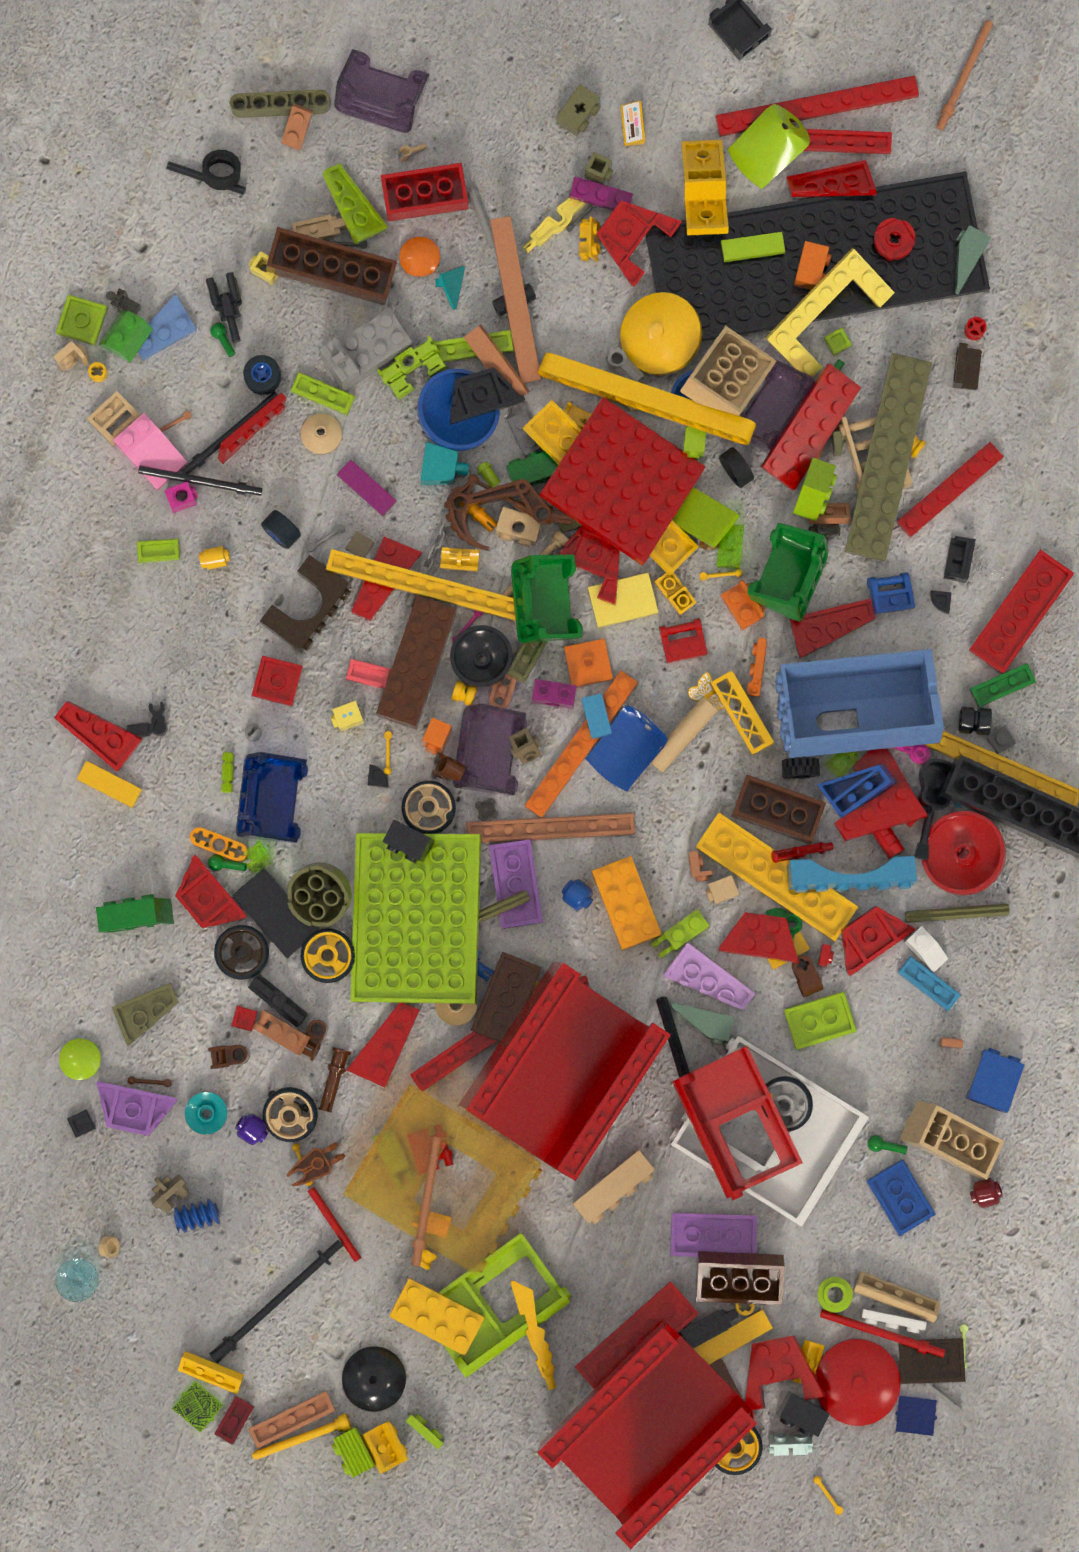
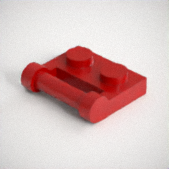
M700 618L693 619V622L675 626L659 627L667 664L708 654ZM695 630L696 632L695 636L668 641L667 635Z

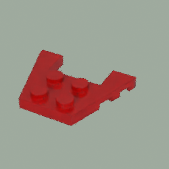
M620 200L596 235L630 285L635 287L645 272L628 258L653 224L671 237L682 221Z
M581 526L558 555H574L577 568L604 578L605 580L597 598L615 606L620 550L586 527Z
M795 1336L752 1344L745 1403L752 1411L765 1408L762 1391L763 1385L801 1378L805 1400L826 1397L824 1390L821 1389L817 1382L815 1373L812 1372L808 1365L807 1358Z

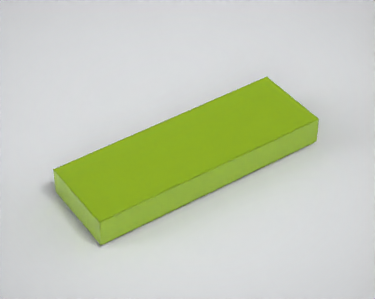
M782 232L721 240L724 262L785 254Z
M298 372L290 390L294 394L348 416L356 398L355 395Z

